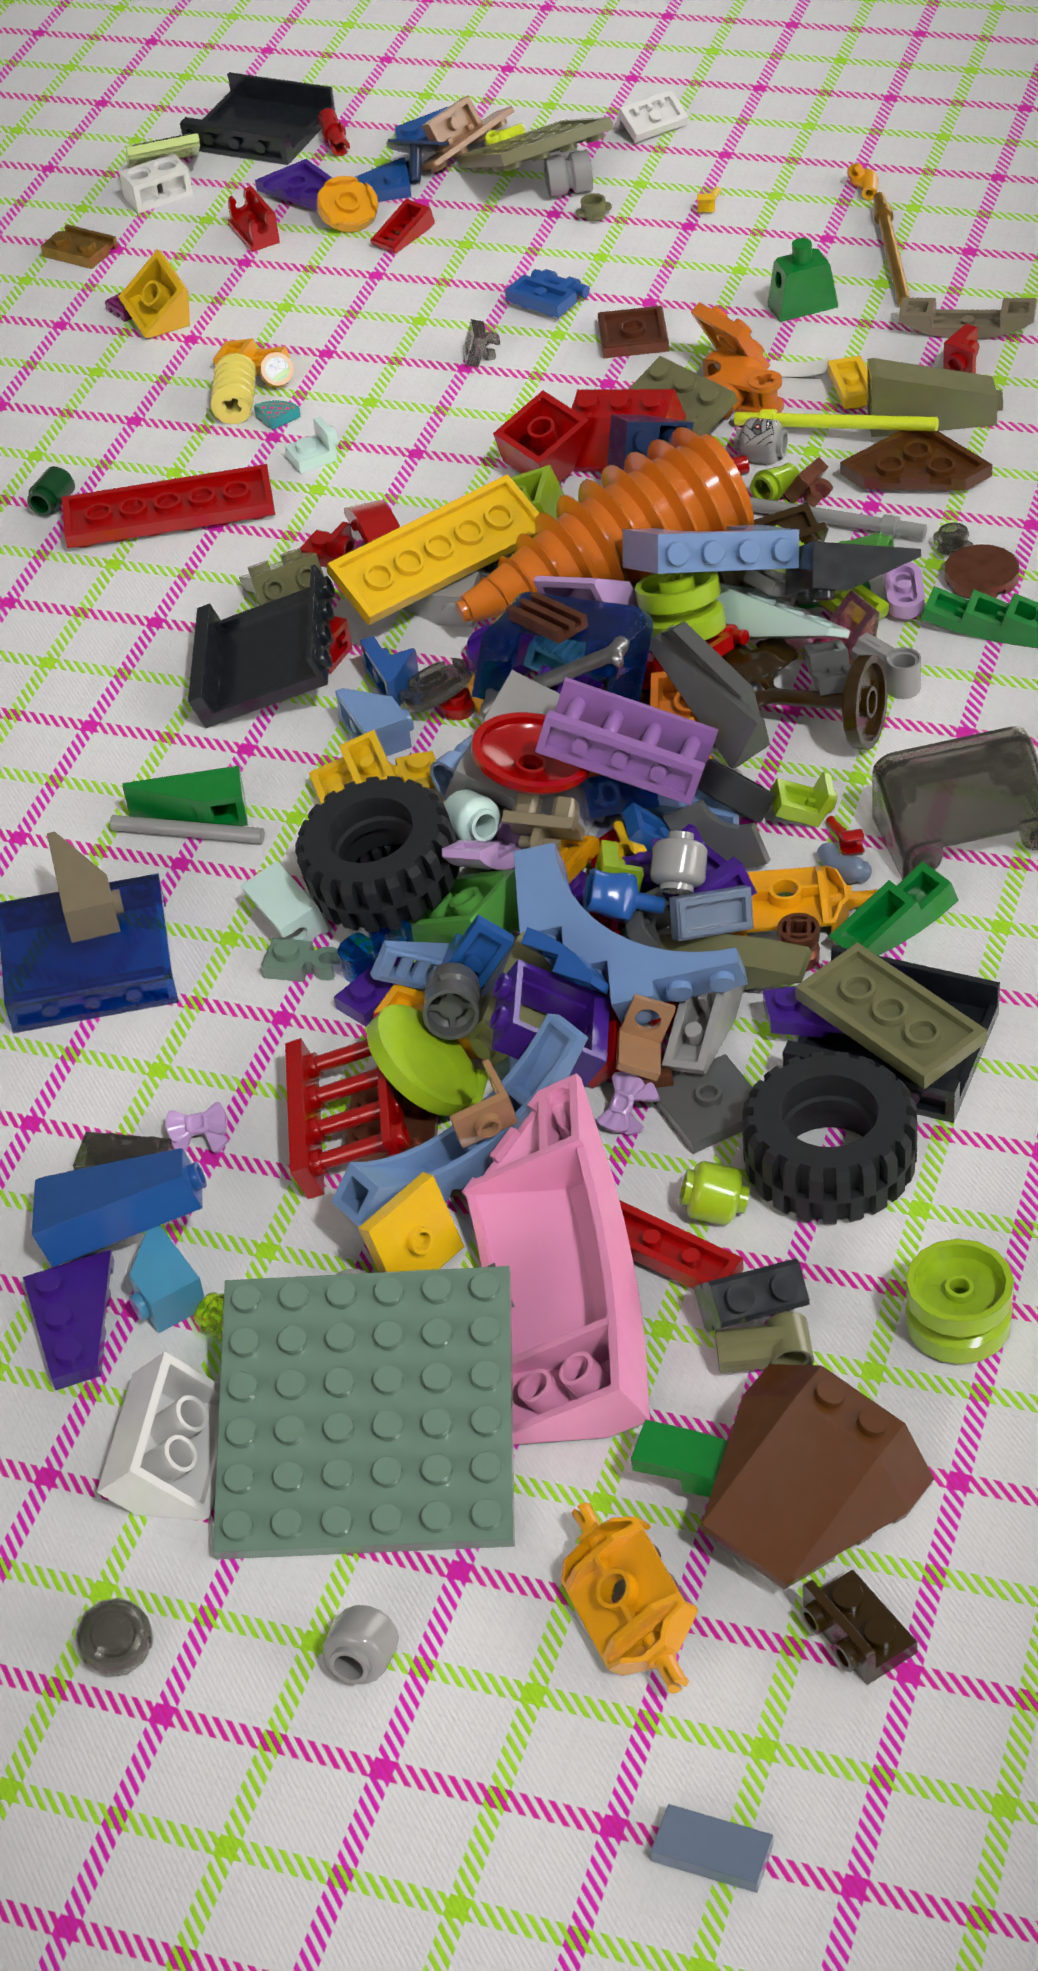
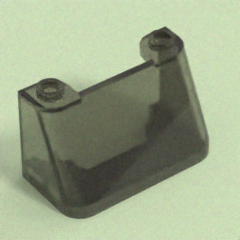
M1018 726L1006 727L895 751L884 755L876 762L872 771V818L902 880L922 861L936 870L943 858V847L1019 831L1020 840L1027 849L1038 850V756L1034 744L1024 728Z

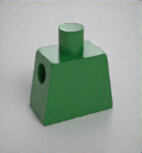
M798 238L793 240L792 254L778 257L774 261L768 307L779 322L838 308L830 263L819 249H812V241L810 239Z

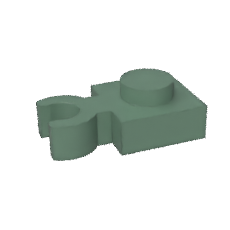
M273 938L262 964L263 976L267 979L304 982L307 974H314L320 980H334L333 964H340L339 950L335 947H322L314 950L313 941Z

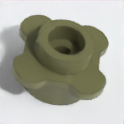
M587 194L581 198V208L576 210V216L580 218L585 217L588 221H599L605 218L606 211L611 210L612 205L610 202H606L605 197L601 194Z

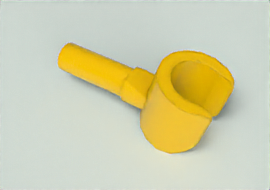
M716 186L711 193L697 194L698 213L715 212V200L721 192L720 187Z
M616 821L613 824L620 840L618 843L619 859L632 856V852L637 855L639 852L647 851L643 844L629 840L622 821Z

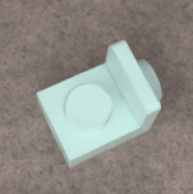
M321 417L313 419L314 436L301 438L297 442L285 446L287 459L300 474L337 461L335 447L339 445L337 433Z

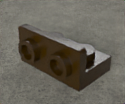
M853 1569L822 1589L813 1580L803 1584V1607H801V1614L805 1623L816 1635L822 1633L832 1644L834 1654L842 1667L848 1672L854 1670L866 1685H869L917 1654V1640Z

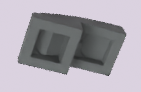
M839 639L802 645L808 671L819 695L842 693L846 676L850 669L848 648Z

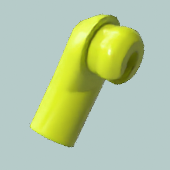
M523 123L500 131H489L485 135L486 146L526 133Z

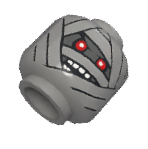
M749 418L744 423L742 429L738 428L736 430L735 449L740 450L741 456L746 455L749 463L772 465L778 461L779 457H784L786 454L788 431L783 429L778 420Z

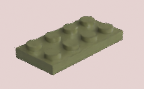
M858 942L795 986L796 1000L923 1089L927 1088L987 1043V1030Z

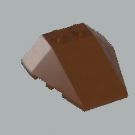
M769 1364L742 1396L700 1530L785 1590L834 1561L836 1555L854 1544L859 1546L869 1540L872 1534L891 1522L895 1524L907 1517L930 1487L934 1477L907 1425L822 1365Z

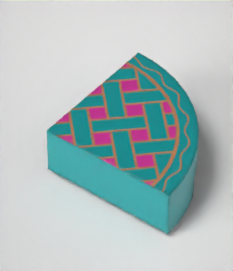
M274 400L254 405L255 415L271 429L278 428L301 417L299 406L291 402Z

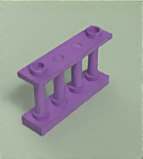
M566 677L555 712L549 710L545 716L535 752L692 805L719 729Z

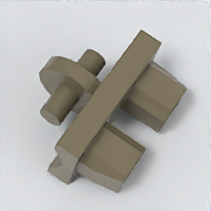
M518 793L513 811H503L501 822L510 825L513 834L521 835L518 842L520 848H531L554 842L558 851H560L561 840L583 842L585 829L578 823L580 804L572 797H555L551 815L541 814L543 799L539 795Z

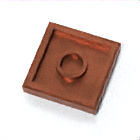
M663 306L597 313L603 359L669 352V340Z

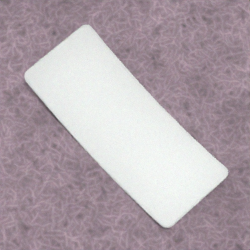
M832 358L809 362L770 360V367L767 370L776 371L782 377L819 375L827 372V361Z

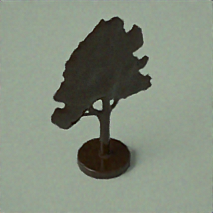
M783 638L760 640L756 643L757 649L751 651L746 648V645L736 644L734 649L722 656L748 683H760L765 689L754 691L758 708L769 704L842 710L843 730L846 740L853 748L871 749L879 740L884 726L888 700L887 673L884 662L879 655H859L850 666L843 693L820 696L817 691L789 690L777 688L774 685L775 672L782 670L798 658L797 650ZM632 667L602 680L604 687L601 688L602 690L650 706L651 690L629 689L628 676Z

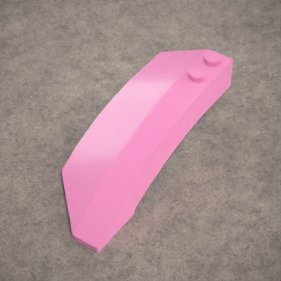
M576 1073L537 1091L527 1104L532 1110L518 1130L513 1127L509 1128L489 1155L493 1159V1163L483 1176L478 1178L472 1177L462 1191L467 1197L481 1267H487L492 1263H495L496 1267L510 1266L511 1299L514 1304L512 1308L513 1445L608 1438L643 1424L645 1419L650 1420L646 1344L632 1253L611 1168L582 1079Z

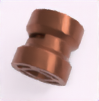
M791 913L784 916L777 926L778 941L809 947L812 952L806 971H809L820 960V947L818 943L820 938L819 922L815 917L806 913Z

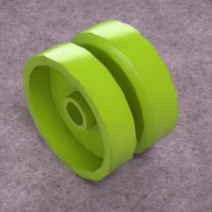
M718 572L653 573L640 580L636 584L635 594L638 608L645 612L641 620L644 640L649 644L651 638L673 624L676 626L684 621L704 640L714 637L723 631L727 621L724 605L716 599L720 596L721 592Z
M951 1239L939 1241L921 1250L909 1264L906 1278L907 1303L905 1323L910 1339L923 1353L941 1362L955 1364L979 1362L999 1352L1009 1339L1012 1324L1014 1277L1009 1263L995 1249L972 1240Z

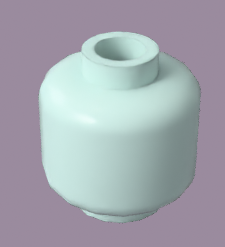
M464 789L454 792L444 802L457 841L490 842L496 835L500 825V812L497 805L490 798L475 791Z

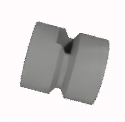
M587 150L570 152L567 159L558 154L550 155V157L544 159V173L549 197L567 194L570 188L575 193L593 190L592 167Z

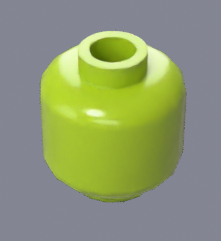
M701 1161L694 1167V1170H686L681 1186L679 1204L686 1206L687 1215L691 1219L717 1225H727L732 1222L736 1212L745 1213L750 1187L742 1185V1176L738 1168Z

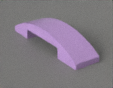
M500 821L496 840L492 842L459 840L442 848V857L459 867L507 870L515 867L514 851L527 848H520L518 842L521 835L513 834L510 825L503 824Z

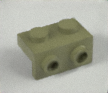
M298 548L281 554L282 561L269 565L268 561L251 565L247 568L249 573L239 577L244 591L254 592L259 606L309 588L312 565L316 564L324 577L317 554L302 553L301 549Z

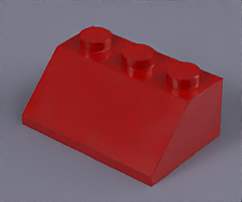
M577 389L572 409L587 418L591 426L573 471H603L607 466L611 414L649 415L685 420L686 414L675 389Z

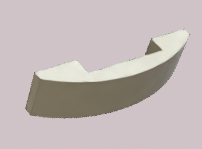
M902 298L898 320L912 329L943 338H950L967 323L978 327V339L992 338L1015 332L1034 323L1037 298H1003L1001 310L936 309V298Z

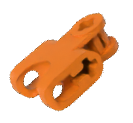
M712 351L703 359L704 377L734 391L738 402L723 418L730 417L734 411L760 412L761 409H776L778 413L783 411L784 402L778 396V389L782 386V376L778 372L764 370L761 363L752 357L724 351ZM715 364L721 367L720 371L715 367Z

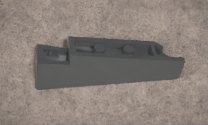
M685 621L676 626L674 624L650 639V650L698 721L719 729L714 745L730 768H737L770 745L765 721L759 715L760 712L754 688Z

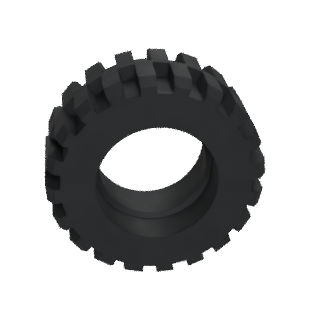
M374 776L366 778V782L358 784L355 781L344 785L345 789L337 793L332 791L326 795L324 803L321 805L316 804L308 814L309 820L303 821L298 832L299 837L295 843L297 863L307 889L320 912L324 913L325 918L338 925L342 923L343 927L358 931L361 927L366 932H380V928L389 927L390 930L402 928L401 924L409 920L414 923L423 918L425 911L428 909L433 911L441 904V896L449 894L455 884L454 879L458 876L460 867L451 864L442 857V848L457 842L445 805L439 801L437 794L429 788H423L422 784L410 779L403 782L402 778L398 776H387L385 780H380L379 777ZM386 845H402L397 851L380 860L355 863L360 856L372 849Z
M822 1051L810 1053L809 1058L801 1060L799 1056L788 1059L781 1069L775 1066L764 1075V1081L759 1080L749 1092V1098L744 1102L742 1136L743 1157L747 1177L755 1185V1191L765 1201L769 1202L773 1199V1207L787 1215L791 1211L796 1213V1218L799 1220L811 1222L812 1218L823 1219L824 1224H837V1219L848 1218L849 1223L862 1220L864 1213L871 1212L874 1215L887 1207V1200L891 1202L897 1200L905 1191V1186L911 1182L914 1176L915 1163L917 1162L918 1128L915 1101L910 1097V1091L900 1079L896 1080L894 1073L883 1065L879 1068L875 1067V1062L869 1058L860 1056L859 1059L850 1058L849 1053L837 1051L835 1055L823 1056ZM824 1127L843 1128L862 1136L861 1139L853 1143L836 1147L812 1145L797 1137L807 1131Z

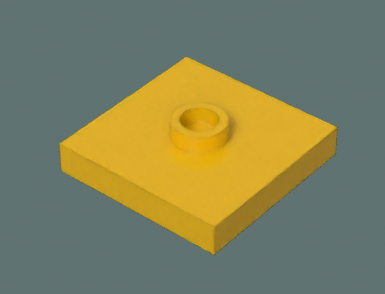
M425 1172L417 1176L358 1227L378 1272L438 1270L465 1247L434 1176Z

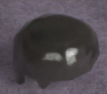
M112 1598L99 1601L84 1612L76 1629L75 1643L78 1655L87 1669L105 1677L128 1675L145 1661L149 1650L153 1646L154 1635L149 1618L140 1607L129 1600Z

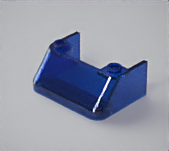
M534 592L520 593L507 607L510 605L519 607L518 601L523 598L531 601L530 594ZM543 594L587 615L588 627L567 639L587 642L584 656L608 647L616 637L623 636L629 641L628 650L623 657L624 664L621 667H616L613 663H609L590 672L599 677L609 678L608 692L640 702L653 631V621L650 614L644 609L632 605ZM506 608L483 633L471 697L485 700V691L487 689L493 688L496 692L501 690L510 672L513 670L521 633L542 636L508 620Z

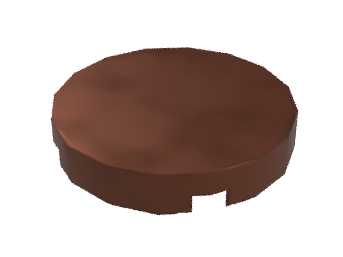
M975 544L962 547L953 552L945 563V582L947 585L953 586L955 593L967 598L971 597L973 590L996 598L999 592L1005 590L1006 594L1012 591L1019 579V562L1015 555L1005 548L994 545Z

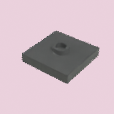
M724 1054L713 1060L705 1075L683 1072L673 1077L674 1086L656 1088L660 1100L653 1103L694 1154L742 1132L744 1102L749 1098V1092L753 1087L729 1057Z

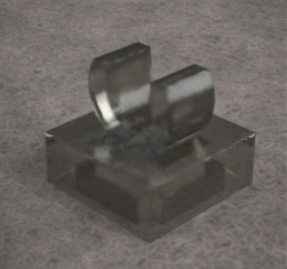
M473 319L470 321L463 345L465 363L468 366L479 367L481 358L488 361L495 360L496 358L495 349L486 348V346L489 344L500 345V337L496 332H486L484 321Z

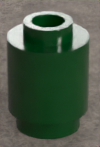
M52 466L47 468L29 489L27 497L29 507L35 513L42 516L55 513L62 506V497L70 496L74 492V480L69 472L60 467Z

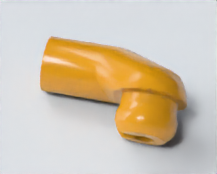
M860 163L852 164L847 170L851 184L862 189V197L864 199L873 200V196L878 190L877 174L871 169H863Z

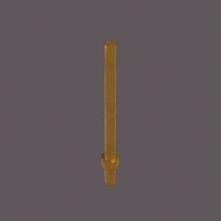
M877 192L873 196L875 205L873 215L875 222L880 226L897 302L901 307L902 298H910L892 225L894 215L892 207L887 203L885 194Z

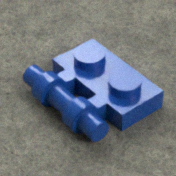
M534 269L531 277L523 275L506 288L505 297L507 302L544 313L550 317L559 318L577 303V296L587 298L590 287L582 284L579 279L574 277L563 278L552 270L545 269L541 271Z

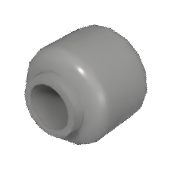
M670 831L668 838L658 840L653 845L650 871L652 881L660 886L661 892L666 894L686 895L694 893V888L700 887L705 882L707 848L701 842L694 840V834L691 832Z
M365 1605L348 1607L337 1617L325 1639L323 1648L325 1661L333 1674L341 1681L349 1684L374 1682L386 1671L397 1649L399 1641L397 1628L391 1619L379 1609Z

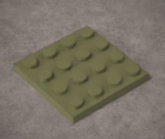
M611 117L561 120L458 155L457 160L460 168H471L472 172L482 170V172L489 170L499 171L503 169L509 171L523 166L522 162L529 160L535 162L548 158L551 152L558 150L565 152L577 148V143L585 141L591 143L605 138L604 132L613 130L614 127Z

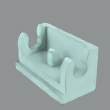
M278 861L241 885L243 892L276 927L283 938L293 934L301 927H303L302 932L292 939L311 941L322 933L324 935L330 931L318 906Z

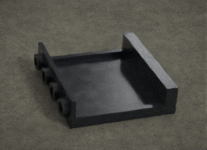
M229 72L227 75L230 92L203 119L185 117L180 122L182 136L198 134L200 141L199 152L289 165L322 129L318 121V115L322 116L320 112L327 108L335 111L333 90L330 86Z
M316 564L311 566L309 588L222 620L210 603L197 608L188 703L205 728L328 685L329 668L332 667L330 644L333 643L331 621L334 620L332 598L335 597V589L331 579L328 576L323 577Z
M833 945L831 948V961L845 952L847 948ZM877 955L987 1030L988 1041L999 1014L1000 982ZM829 1032L824 1038L799 1036L797 1042L788 1040L782 1052L783 1067L788 1059L799 1056L800 1060L809 1058L810 1053L823 1051V1056L835 1055L836 1051L849 1053L850 1058L859 1059L860 1056L873 1060L877 1068L882 1065L896 1075V1080L900 1079L910 1091V1097L915 1101L917 1115L954 1123L987 1043L925 1089L843 1033Z

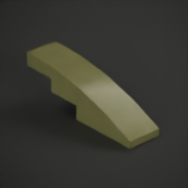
M672 934L659 935L661 949L704 952L737 948L747 974L748 985L744 986V990L801 983L812 955L810 948L807 946L767 938L719 934L676 941L672 939Z

